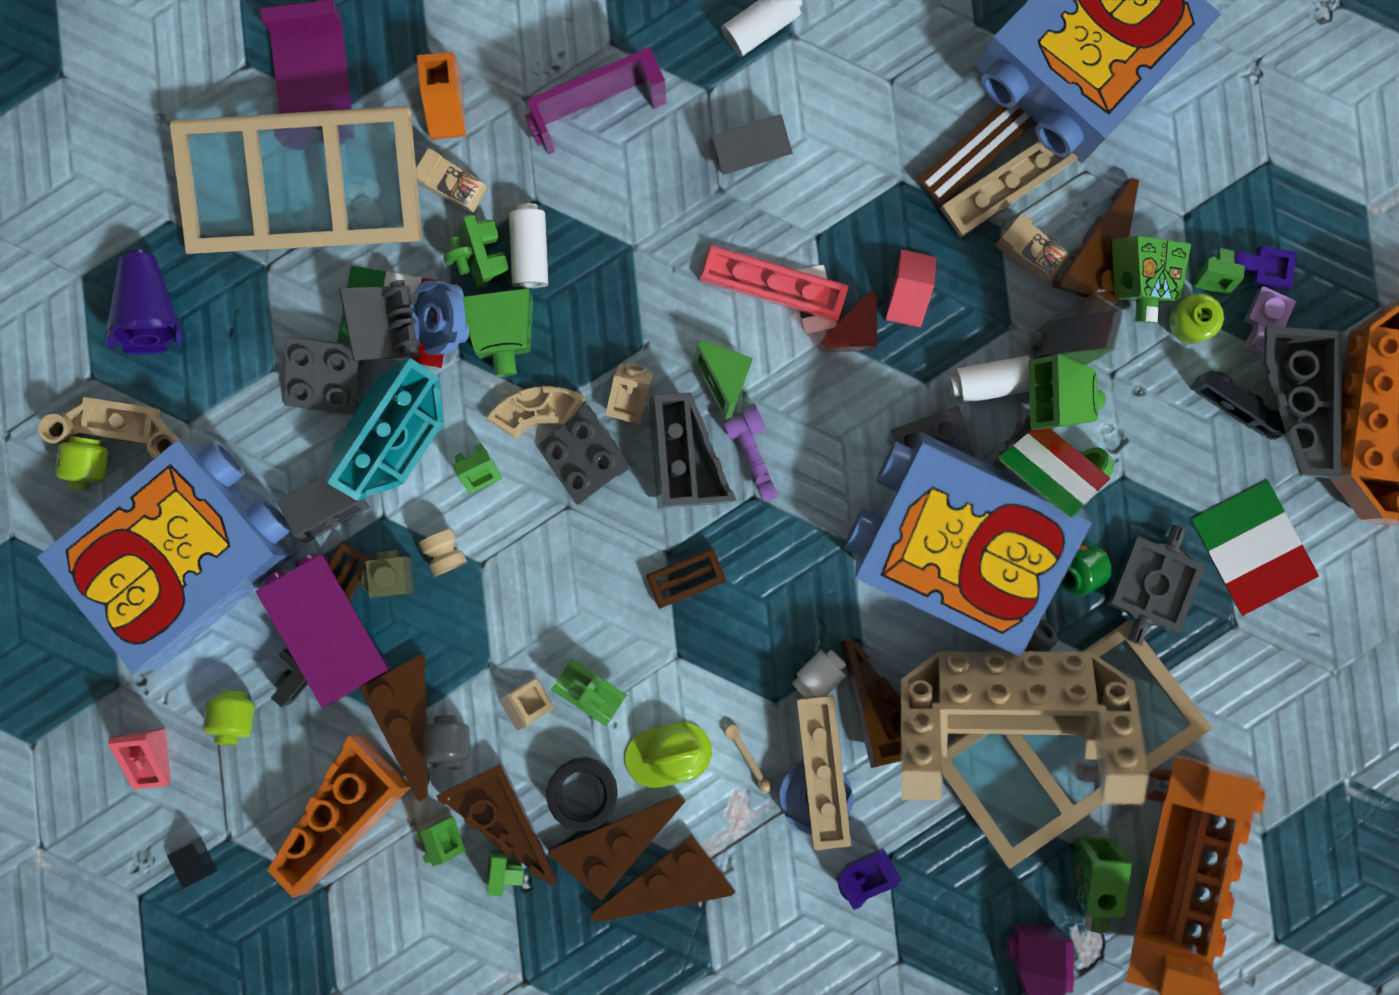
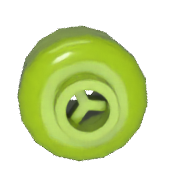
M1203 293L1192 294L1177 302L1171 309L1169 328L1173 335L1181 342L1188 344L1201 343L1215 336L1222 328L1224 321L1223 309L1220 303L1212 296Z
M70 436L69 442H63L59 445L55 475L59 479L67 480L66 488L90 491L91 484H99L104 481L108 450L100 446L101 440Z
M220 690L217 696L207 700L203 731L207 735L215 737L214 744L237 746L238 739H245L252 734L256 707L253 701L247 699V693Z

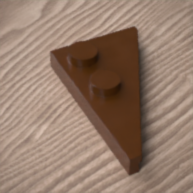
M1129 178L1124 181L1121 187L1116 189L1110 198L1113 201L1104 215L1098 216L1083 237L1082 245L1075 249L1070 256L1071 264L1062 276L1055 278L1052 288L1085 298L1092 294L1101 295L1104 300H1108L1109 304L1117 303L1118 299L1115 296L1112 239L1129 237L1139 180Z
M853 638L840 641L870 767L874 768L900 762L901 698L885 677L880 678L867 661L869 656L861 646H858L853 641Z
M425 654L413 658L359 688L419 802L428 797V786L430 784L428 765L423 760L422 730L428 725V716L426 714L428 694L425 679L427 658Z
M503 763L436 796L439 802L443 805L447 804L465 818L464 821L471 827L483 832L489 841L507 855L511 854L528 867V871L538 879H543L549 885L557 882L558 878Z
M681 795L667 798L642 811L631 813L610 822L597 830L586 832L571 841L553 846L547 854L597 898L602 900L685 803V799Z
M692 833L591 911L590 916L596 923L729 897L735 894L736 891Z

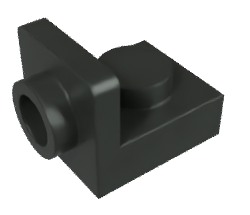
M288 648L283 649L278 656L294 670L288 669L278 678L274 684L277 690L271 696V699L281 708L291 705L308 685Z

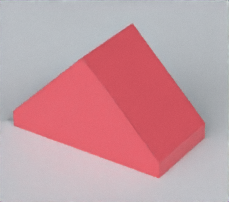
M901 249L886 313V321L921 328L935 285L937 257Z
M166 728L128 732L109 738L108 745L133 790L169 786L170 770Z

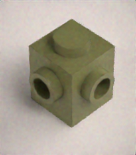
M396 550L377 552V560L366 561V569H362L361 578L364 591H369V598L415 593L411 557H399V552Z

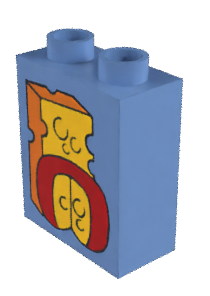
M1028 0L992 38L975 67L983 73L981 84L986 93L996 103L1006 108H1012L1017 104L1038 124L1035 132L1039 141L1046 149L1063 158L1073 153L1082 164L1216 21L1221 13L1206 0Z
M920 432L912 449L895 442L876 480L877 483L891 489V492L879 515L864 508L861 509L844 544V549L859 555L856 560L855 579L1021 657L1088 532L1092 521L1083 508L1069 519L1024 480L927 434Z
M181 440L175 441L37 557L133 674L162 668L262 584L265 578L275 573L294 557L281 540L291 532L284 516L271 502L263 497L253 505L246 499L234 484L245 475V471L236 458L217 441H213L206 448Z

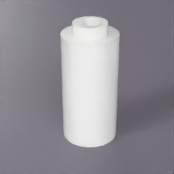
M757 0L721 26L723 35L734 52L742 57L801 15L799 7L802 6V0Z
M536 204L516 205V210L509 212L512 286L516 288L548 286L545 212L539 210Z
M1028 355L955 368L954 376L949 377L952 398H958L960 404L1029 392L1028 360L1031 359Z

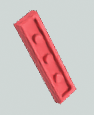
M713 245L709 246L700 276V282L835 322L839 320L849 287L842 283Z

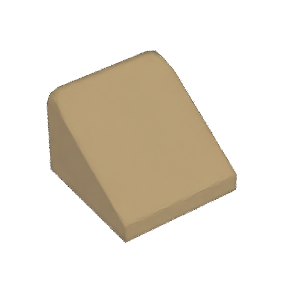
M534 677L499 699L500 704L517 730L524 728L555 708L537 677Z

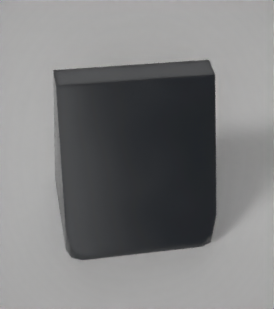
M202 838L167 855L182 888L188 887L218 871Z

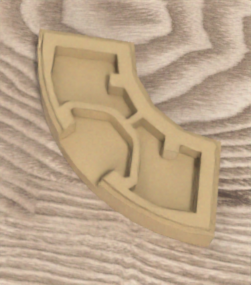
M542 386L529 388L504 398L488 413L485 419L517 439L526 429L538 424H555L561 427L577 414L586 398L574 391L561 387Z

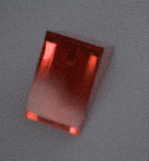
M870 290L822 339L817 348L822 352L874 351L878 346L876 294Z

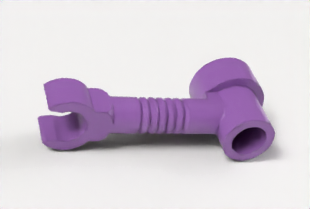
M752 403L741 408L742 412L733 415L727 420L724 419L723 423L731 440L738 437L748 463H750L749 466H751L764 502L778 497V494L763 459H761L762 456H760L753 437L754 434L766 428L756 404Z

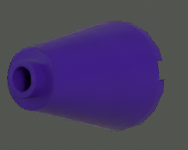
M142 249L129 250L118 260L105 333L106 343L109 348L114 350V344L123 347V353L129 355L167 352L166 345L175 342L177 348L184 340L183 329L157 258Z

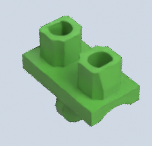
M474 215L465 216L462 219L463 224L457 228L460 237L449 239L452 251L446 253L443 258L446 265L457 264L460 275L471 271L476 289L487 287L492 279L506 274L509 267L503 252L487 255L484 248L485 244L494 243L498 239L494 220L476 221Z
M571 658L551 688L553 692L605 726L608 725L627 696L626 693L573 658Z

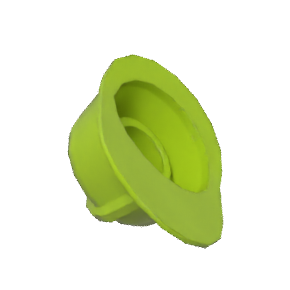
M688 722L673 723L646 730L636 735L629 743L625 753V766L630 776L638 784L648 788H661L686 782L700 776L709 766L712 757L711 742L707 734L699 726Z

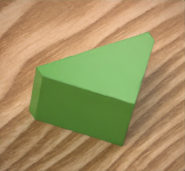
M702 341L697 343L694 361L724 419L727 420L733 415L753 358L710 342Z

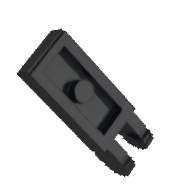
M1210 370L1198 376L1192 384L1191 390L1249 429H1253L1260 435L1266 436V439L1276 440L1281 438V436H1287L1279 410H1271L1264 405L1261 397L1252 392H1245L1234 385L1232 378L1225 373Z

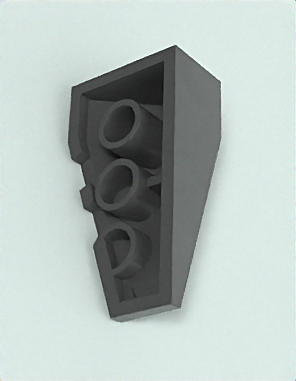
M1092 294L1047 321L1040 329H1035L1030 349L1035 350L1033 359L1059 354L1084 365L1097 360L1114 350L1123 312L1114 305H1110L1109 301L1104 300L1101 295Z
M1266 326L1264 328V366L1299 475L1338 479L1341 477L1342 331Z

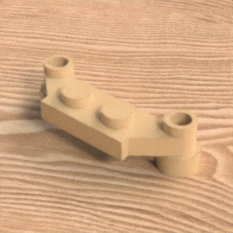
M83 397L81 405L64 415L48 414L44 416L38 425L40 437L48 443L61 444L69 442L70 436L78 437L86 434L147 444L148 453L154 459L165 451L170 443L172 445L175 441L180 440L159 417L160 409Z

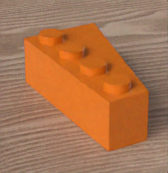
M363 734L348 735L342 745L341 753L335 763L330 765L324 775L326 778L315 796H312L304 808L306 811L297 826L291 830L267 870L292 898L309 893L411 788L407 780Z

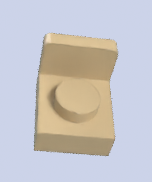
M628 363L626 365H619L613 378L605 416L641 424L654 373L648 372L644 366Z

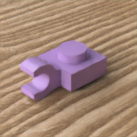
M1264 286L1257 289L1244 319V322L1253 325V328L1243 349L1254 354H1258L1260 349L1264 351V328L1266 326L1285 327L1296 301Z

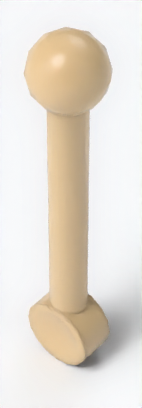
M734 724L727 726L725 734L729 739H733L758 780V789L763 793L769 792L772 789V783L769 779L764 778L741 740L738 726Z

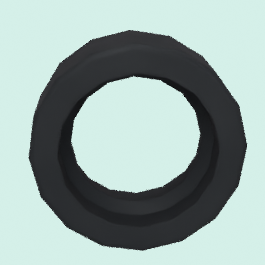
M588 757L571 759L562 764L549 781L546 792L548 808L554 819L565 828L576 831L592 830L603 824L614 810L618 796L616 779L611 770L598 760ZM587 772L593 774L600 780L603 786V802L598 810L590 815L580 816L571 813L565 808L561 800L562 785L574 773Z

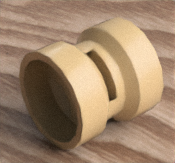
M452 528L436 533L418 543L422 553L428 555L429 558H433L429 565L433 577L453 570L467 562L462 551L454 550L457 538Z

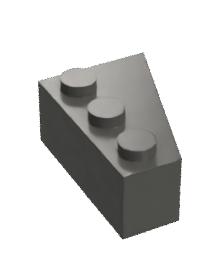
M691 392L653 395L648 400L657 509L727 504L737 501L722 471L723 467L719 457L717 458L708 438L709 434Z

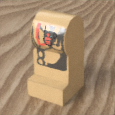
M430 148L427 149L416 167L418 185L470 213H474L488 190V187L480 180L462 171L461 168L444 159L439 153Z
M1021 213L994 246L1039 279L1051 282L1070 257L1061 246L1049 240L1044 233L1032 225L1033 220L1024 213Z

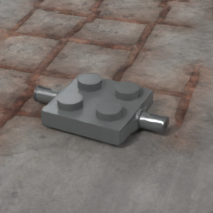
M1171 525L1165 544H1155L1139 536L1134 537L1107 605L1126 612L1135 620L1127 638L1128 641L1134 642V644L1143 645L1149 626H1158L1174 634L1180 633L1206 566L1188 558L1179 550L1184 535L1187 532L1185 528Z

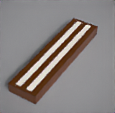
M1017 104L1012 108L1000 105L916 180V183L940 209L942 205L949 201L1036 122Z

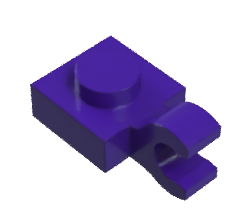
M1260 246L1256 248L1255 255L1245 252H1234V263L1245 266L1244 273H1252L1250 284L1287 290L1292 288L1297 252Z

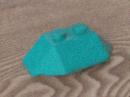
M406 357L376 380L337 439L325 482L357 501L403 485L443 425L442 401L439 390L440 378L411 358Z

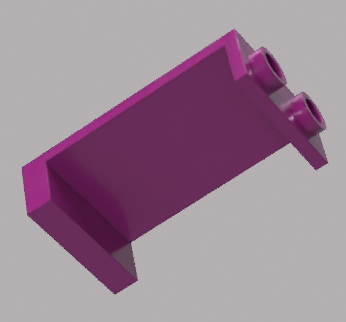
M324 0L260 8L262 24L270 32L279 114L352 109L342 16L334 1ZM354 125L338 126L340 145L344 144L346 139L356 138ZM322 127L274 130L275 138L284 147H288L291 150L308 149L310 144L324 142Z
M647 47L528 99L527 103L531 112L525 114V118L537 146L544 144L548 154L555 152L546 127L547 124L641 83L653 109L666 104L665 79L651 48Z
M311 553L296 561L295 565L297 568L284 575L282 571H279L265 578L262 581L264 587L255 592L321 708H324L392 669L386 658L381 657L328 564L330 561L328 557L323 554L316 556L315 553Z

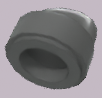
M1041 619L1024 652H1049L1058 642L1054 628L1048 622Z

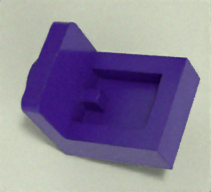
M884 848L847 863L836 877L842 897L849 901L854 910L861 908L867 899L895 888L901 882V878Z

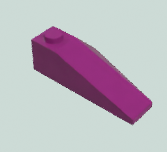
M1012 924V936L1006 937V952L1008 959H1012L1023 995H1066L1065 993H1073V941L1056 924Z

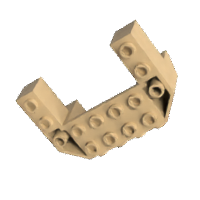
M938 651L901 679L902 800L941 801V757H947V734L1082 735L1085 759H1097L1102 803L1144 804L1148 769L1135 682L1092 652L1029 651L1023 652L1020 657L1012 652Z

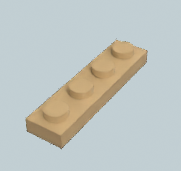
M1038 141L942 205L940 209L958 236L962 238L1076 162L1078 157L1073 153L1066 158L1059 157L1051 153Z
M834 695L796 699L813 849L823 850L850 847L851 838Z

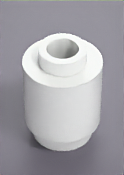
M832 649L827 654L820 650L796 673L798 678L792 684L805 698L826 696L847 676L842 670L847 665Z

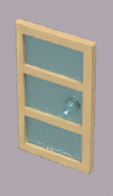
M394 106L170 121L186 254L423 241L411 120L412 112L410 107Z
M1127 620L1082 652H1092L1135 682L1149 773L1213 728L1144 640L1141 646L1127 640L1133 627V623ZM961 734L947 744V757H941L943 777L1008 869L1103 805L1097 759H1085L1082 735Z

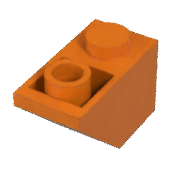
M454 52L417 55L420 93L430 139L467 137L461 66Z

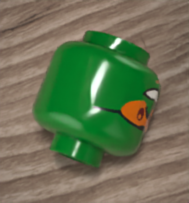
M1082 542L1059 585L1065 591L1076 596H1085L1108 582L1111 576V564L1108 555L1099 546L1090 542Z

